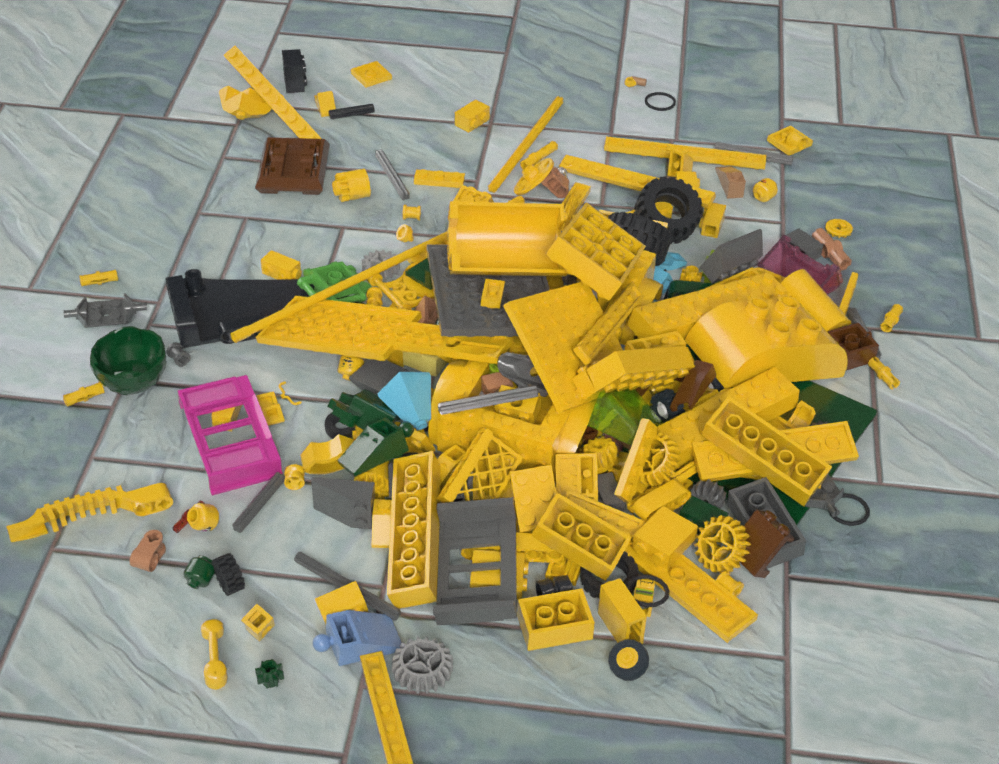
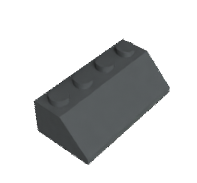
M755 230L721 244L700 266V269L712 284L745 271L749 267L754 268L759 264L758 260L763 256L762 230Z

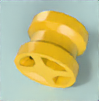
M292 464L285 468L284 485L290 490L301 489L305 485V469L297 464Z

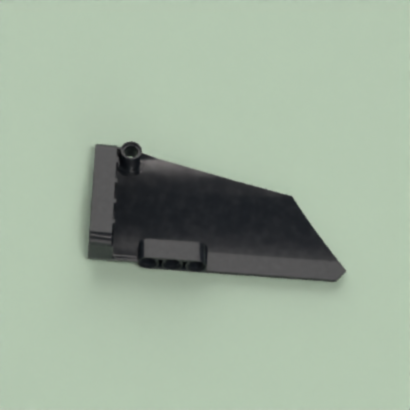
M198 269L186 271L185 278L182 275L165 278L182 348L220 341L225 344L235 343L231 339V332L282 310L295 296L309 297L307 292L297 285L298 279L202 278L201 271ZM260 330V331H258V332L252 334L250 337H248V338H246V339H244V340H242V341H248V340L256 339V336H257L262 330Z

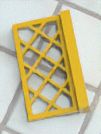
M488 428L479 430L437 499L442 503L454 502L458 494L464 493L465 501H470L468 492L478 490L479 500H484L482 489L491 488L493 496L491 499H498L511 478L510 472L516 470L523 457L493 436V432ZM491 441L496 444L498 454L489 455L487 446ZM509 454L515 458L511 466L505 467L503 455ZM499 456L501 468L492 470L490 457ZM480 459L486 460L488 471L478 472L477 462ZM502 471L503 480L499 484L494 482L493 472ZM488 473L490 485L481 487L479 475ZM470 476H475L477 488L468 490L466 480Z

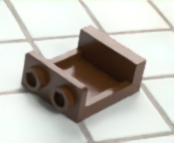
M756 509L744 525L747 528L744 533L750 536L746 541L750 542L751 545L746 547L750 554H744L743 556L746 561L740 563L754 577L766 578L770 573L766 568L785 542H793L795 539L790 534L791 530L784 524H780L776 520V515L769 510L762 511Z

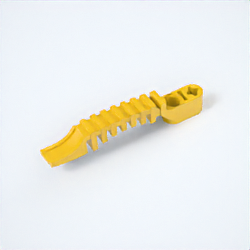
M156 483L128 492L123 491L121 485L116 486L117 491L108 487L105 488V491H100L99 489L95 490V493L92 494L86 492L84 496L78 494L74 495L72 499L69 497L64 498L62 502L56 500L52 505H49V503L44 504V507L37 508L36 512L27 520L8 525L6 528L11 542L23 541L48 534L44 524L46 522L50 523L53 532L59 531L56 519L59 518L63 527L68 525L65 517L68 515L71 522L77 520L76 513H79L80 517L84 518L86 517L85 511L89 510L92 516L96 515L95 508H99L101 514L107 513L105 506H110L112 514L117 513V509L122 508L134 512L137 516H146L169 509L173 504V499L165 483Z

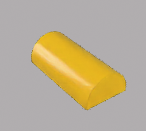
M805 269L791 273L782 281L781 285L792 294L791 297L800 302L826 331L851 324L847 316Z

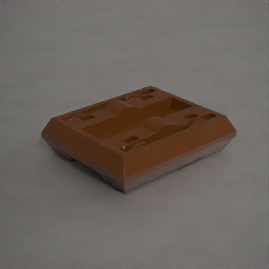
M268 137L264 143L255 189L260 193L278 194L279 191H300L303 195H320L323 191L330 143L325 139ZM315 157H316V164L318 165L317 167H315V161H314V158H315Z

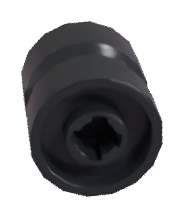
M568 575L554 577L553 581L549 578L536 581L537 596L573 590Z

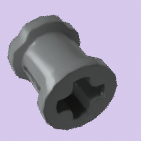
M175 342L168 346L166 354L174 359L176 365L183 367L190 361V354L183 351L180 343Z

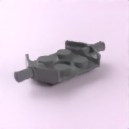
M124 293V299L87 302V298L84 297L75 310H64V318L76 317V320H79L85 328L128 324L134 314H136V311L147 310V303L135 304L126 293Z
M828 474L821 484V489L816 490L805 506L824 508V510L828 509L832 517L838 516L840 511L835 506V503L842 498L844 488H841L840 491Z

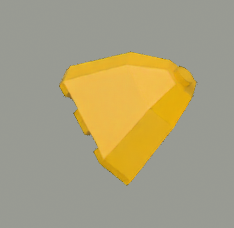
M230 86L219 90L223 110L240 120L260 118L272 110L262 97L250 87L242 92Z

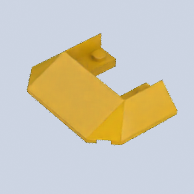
M597 453L556 454V493L564 496L567 489L598 501ZM503 455L505 467L511 466L515 458L511 455ZM499 456L490 457L492 470L501 468ZM480 459L477 462L478 472L488 471L486 460ZM502 471L493 472L495 484L502 482ZM488 473L480 474L481 487L489 486ZM473 476V489L477 488L475 476ZM511 478L499 498L513 497L514 499ZM491 488L482 489L484 500L491 499L493 496ZM478 490L473 491V501L479 500ZM514 500V507H515V513H516V518H517V512H516V506H515V500ZM517 518V520H516V533H520V530H519V528H518L519 524H517V523H518V518Z

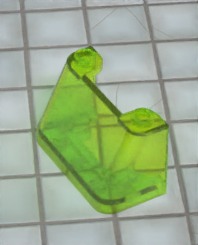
M627 388L620 392L617 389L609 393L601 391L588 426L632 445L642 418L649 419L656 426L663 424V422L636 389L629 390Z

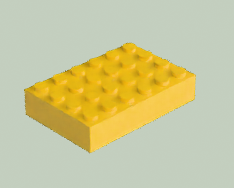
M586 202L559 235L546 255L549 256L552 262L563 266L567 273L579 278L582 284L594 289L601 298L610 300L622 285L646 246Z

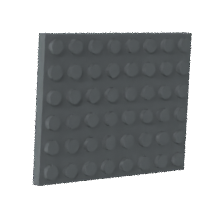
M427 244V256L441 336H518L503 305L509 301L550 290L546 276L450 275L447 245ZM486 279L505 281L500 309L480 306Z

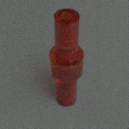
M187 509L181 515L182 518L172 527L174 532L179 533L189 524L187 514L190 509Z

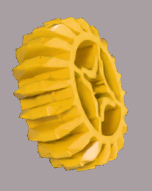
M659 432L655 439H653L650 454L643 467V470L651 469L652 471H643L642 476L639 478V483L655 487L657 483L663 485V480L670 481L669 476L671 474L676 475L674 469L680 468L677 462L681 461L679 456L681 451L677 443L669 435Z
M720 515L718 518L711 517V522L705 521V528H698L701 534L695 536L699 539L698 543L693 544L695 547H698V550L695 552L696 555L700 556L698 561L704 563V568L710 569L711 572L715 573L733 572L734 568H741L739 561L745 562L744 554H750L746 550V547L751 545L750 542L746 541L750 536L744 533L747 528L742 526L740 521L734 520L733 517ZM717 542L723 543L728 547L721 546Z

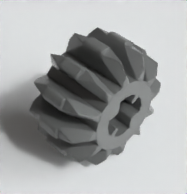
M710 479L706 482L701 480L697 482L691 492V496L697 497L719 509L723 507L727 494L723 491V486H718L717 482L714 483Z

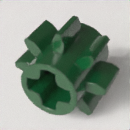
M273 659L261 661L260 668H255L257 684H263L266 689L278 687L279 680H284L282 663L277 664Z

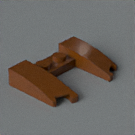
M696 360L694 362L695 367L689 370L688 375L674 379V381L682 383L671 403V411H677L678 406L684 403H688L689 409H693L716 377L713 364ZM649 387L634 389L633 399L639 402Z

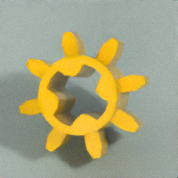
M687 266L686 269H682L680 280L701 282L702 272H699L696 266Z

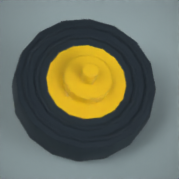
M623 640L611 649L608 663L616 677L624 681H632L645 674L649 667V655L646 648L640 642Z

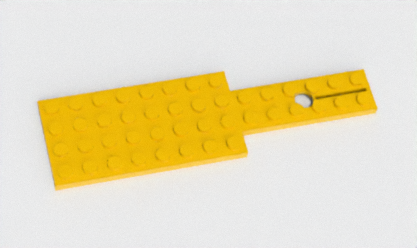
M295 296L284 308L307 297ZM326 299L264 328L256 336L257 343L378 361H385L394 350L490 364H497L500 355L505 354L515 342L514 336H441L439 325L418 323L422 318L421 311ZM457 341L461 342L459 345L455 347L447 346L454 345Z

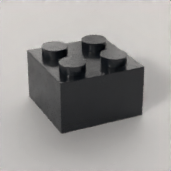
M300 49L282 50L286 93L305 92L304 86H307L304 55H301Z

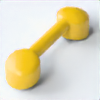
M210 619L201 625V635L209 641L210 661L204 667V680L209 688L217 690L224 687L228 679L226 665L219 660L218 639L224 635V625L217 619Z

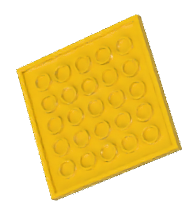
M582 282L509 301L503 305L558 414L618 393L617 389L609 393L600 391L584 400L581 392L572 381V378L578 375L577 370L585 366L573 349L604 314L591 287H587ZM615 334L612 335L589 364L598 359L601 361L615 351L623 350Z

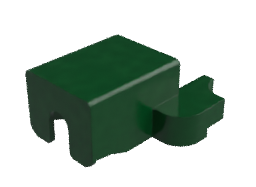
M366 389L355 395L342 392L339 401L331 398L327 406L333 411V415L340 418L339 422L348 427L357 426L364 430L368 425L385 417L393 423L400 421L397 414L377 395Z

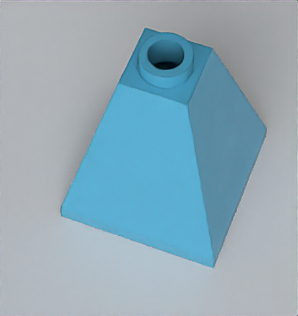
M399 372L377 393L378 397L404 422H410L417 430H422L428 426L427 423L431 420L430 372Z

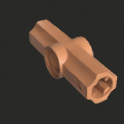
M818 228L812 233V237L823 244L821 254L823 258H829L841 271L846 270L851 265L852 260L843 251L842 243L839 240H833L822 228Z

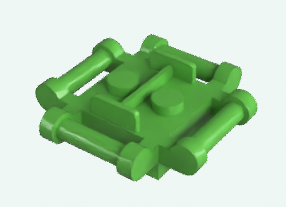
M335 261L329 265L304 269V277L298 279L297 285L304 289L309 296H312L358 273L353 265L346 266L343 261ZM362 281L326 300L350 303L358 301L361 303L366 301L365 293L371 288V285L368 282Z

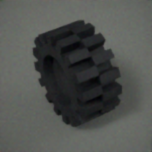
M231 553L213 559L212 564L217 576L216 579L219 581V585L226 596L245 589L243 574Z

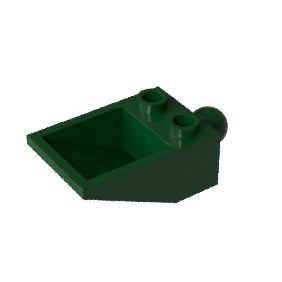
M386 417L374 422L363 430L338 459V463L356 477L393 458H399L403 453L409 451L405 438L412 436L414 426L407 421L397 426Z

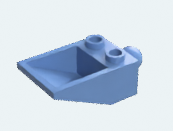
M353 610L326 615L327 635L319 634L313 639V647L318 652H325L330 646L332 647L339 666L359 662L360 655L382 651L383 656L393 654L396 649H400L402 643L392 619L386 614Z

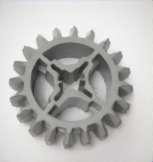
M417 636L416 641L409 638L407 644L401 643L400 649L395 651V655L392 658V673L396 682H399L401 688L407 686L408 692L413 689L416 690L417 694H419L420 690H425L426 694H428L429 689L436 692L438 686L444 687L445 681H449L451 677L453 657L450 655L449 648H445L443 642L438 643L436 638L432 641L427 636L424 640H420Z

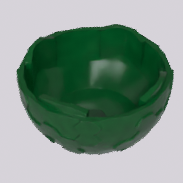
M125 326L109 332L97 340L91 348L90 368L96 379L104 387L120 395L138 394L155 385L161 378L167 363L162 337L149 329H139L134 326Z

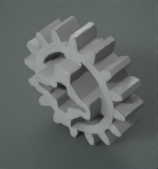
M375 250V253L369 252V256L364 255V259L361 260L362 271L397 254L391 255V251L386 253L385 250ZM400 264L381 272L380 274L383 279L386 280L387 276L392 278L393 274H398Z

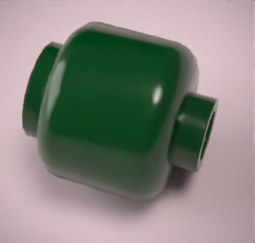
M202 555L193 557L183 573L184 578L187 580L186 584L193 589L207 587L215 575L212 560Z

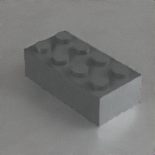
M767 477L729 490L728 507L736 520L741 522L742 526L747 523L756 509L762 511L769 510L776 515V520L780 524H784L791 530L790 534L795 538L793 542H785L768 564L767 569L804 555L806 540Z

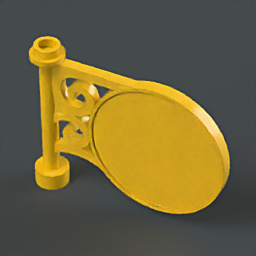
M424 259L410 264L404 270L402 276L396 280L386 283L382 282L383 277L380 273L367 279L371 286L380 288L399 309L412 310V308L418 306L424 296L435 299L433 289L430 290L406 276L407 270Z

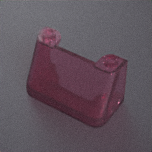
M783 235L757 265L783 277H787L797 270L805 269L827 295L839 288L843 283L839 266L834 263L831 266L829 264L825 266L800 252L798 246H792L789 243L791 238Z

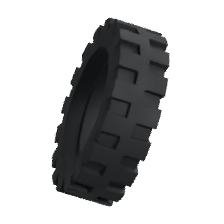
M625 551L616 565L627 575L623 581L624 584L630 578L638 575L637 563L635 564L634 558L632 556L629 557ZM581 567L580 582L581 585H584L585 592H589L593 598H599L600 588L604 583L595 579L590 571ZM637 580L632 582L629 586V591L631 594L633 593V590H635Z

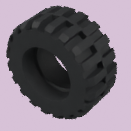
M663 176L659 179L651 180V182L644 186L635 203L634 214L668 223V230L672 236L671 245L673 242L678 244L682 240L688 239L699 224L703 213L702 200L698 198V192L693 190L689 183L687 185L682 179L677 180L675 179L676 177L670 176L667 178ZM667 202L674 205L679 210L681 218L670 219L663 216L657 210L655 203Z
M615 212L608 216L611 221L646 246L644 250L656 254L655 266H659L665 261L672 241L671 233L665 226L650 218L635 215L634 213Z

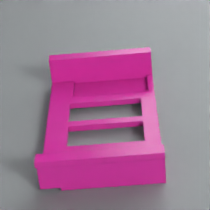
M247 375L234 376L177 390L179 406L186 415L208 477L209 490L212 496L269 481L276 472L283 474L281 458ZM244 405L248 418L206 429L201 428L197 416ZM251 424L256 438L209 450L205 436Z

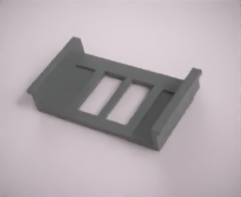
M513 497L437 503V513L440 521L437 605L433 606V616L435 615L437 626L504 621V619L517 618L516 513ZM501 546L500 562L450 565V550ZM501 569V586L449 589V573Z

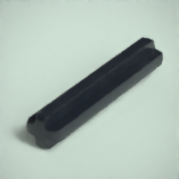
M365 104L329 110L328 114L330 119L374 113L375 108L373 104Z

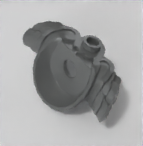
M510 352L500 355L497 366L499 372L504 377L512 380L518 388L536 385L540 396L547 397L549 395L539 375H530V370L534 365L528 355Z

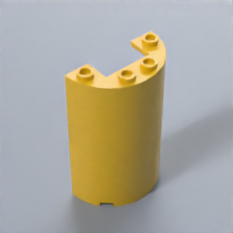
M450 201L447 229L448 269L451 270L450 275L565 277L569 274L563 266L552 262L549 256L546 255L561 234L563 224L567 222V212L564 211L563 204Z

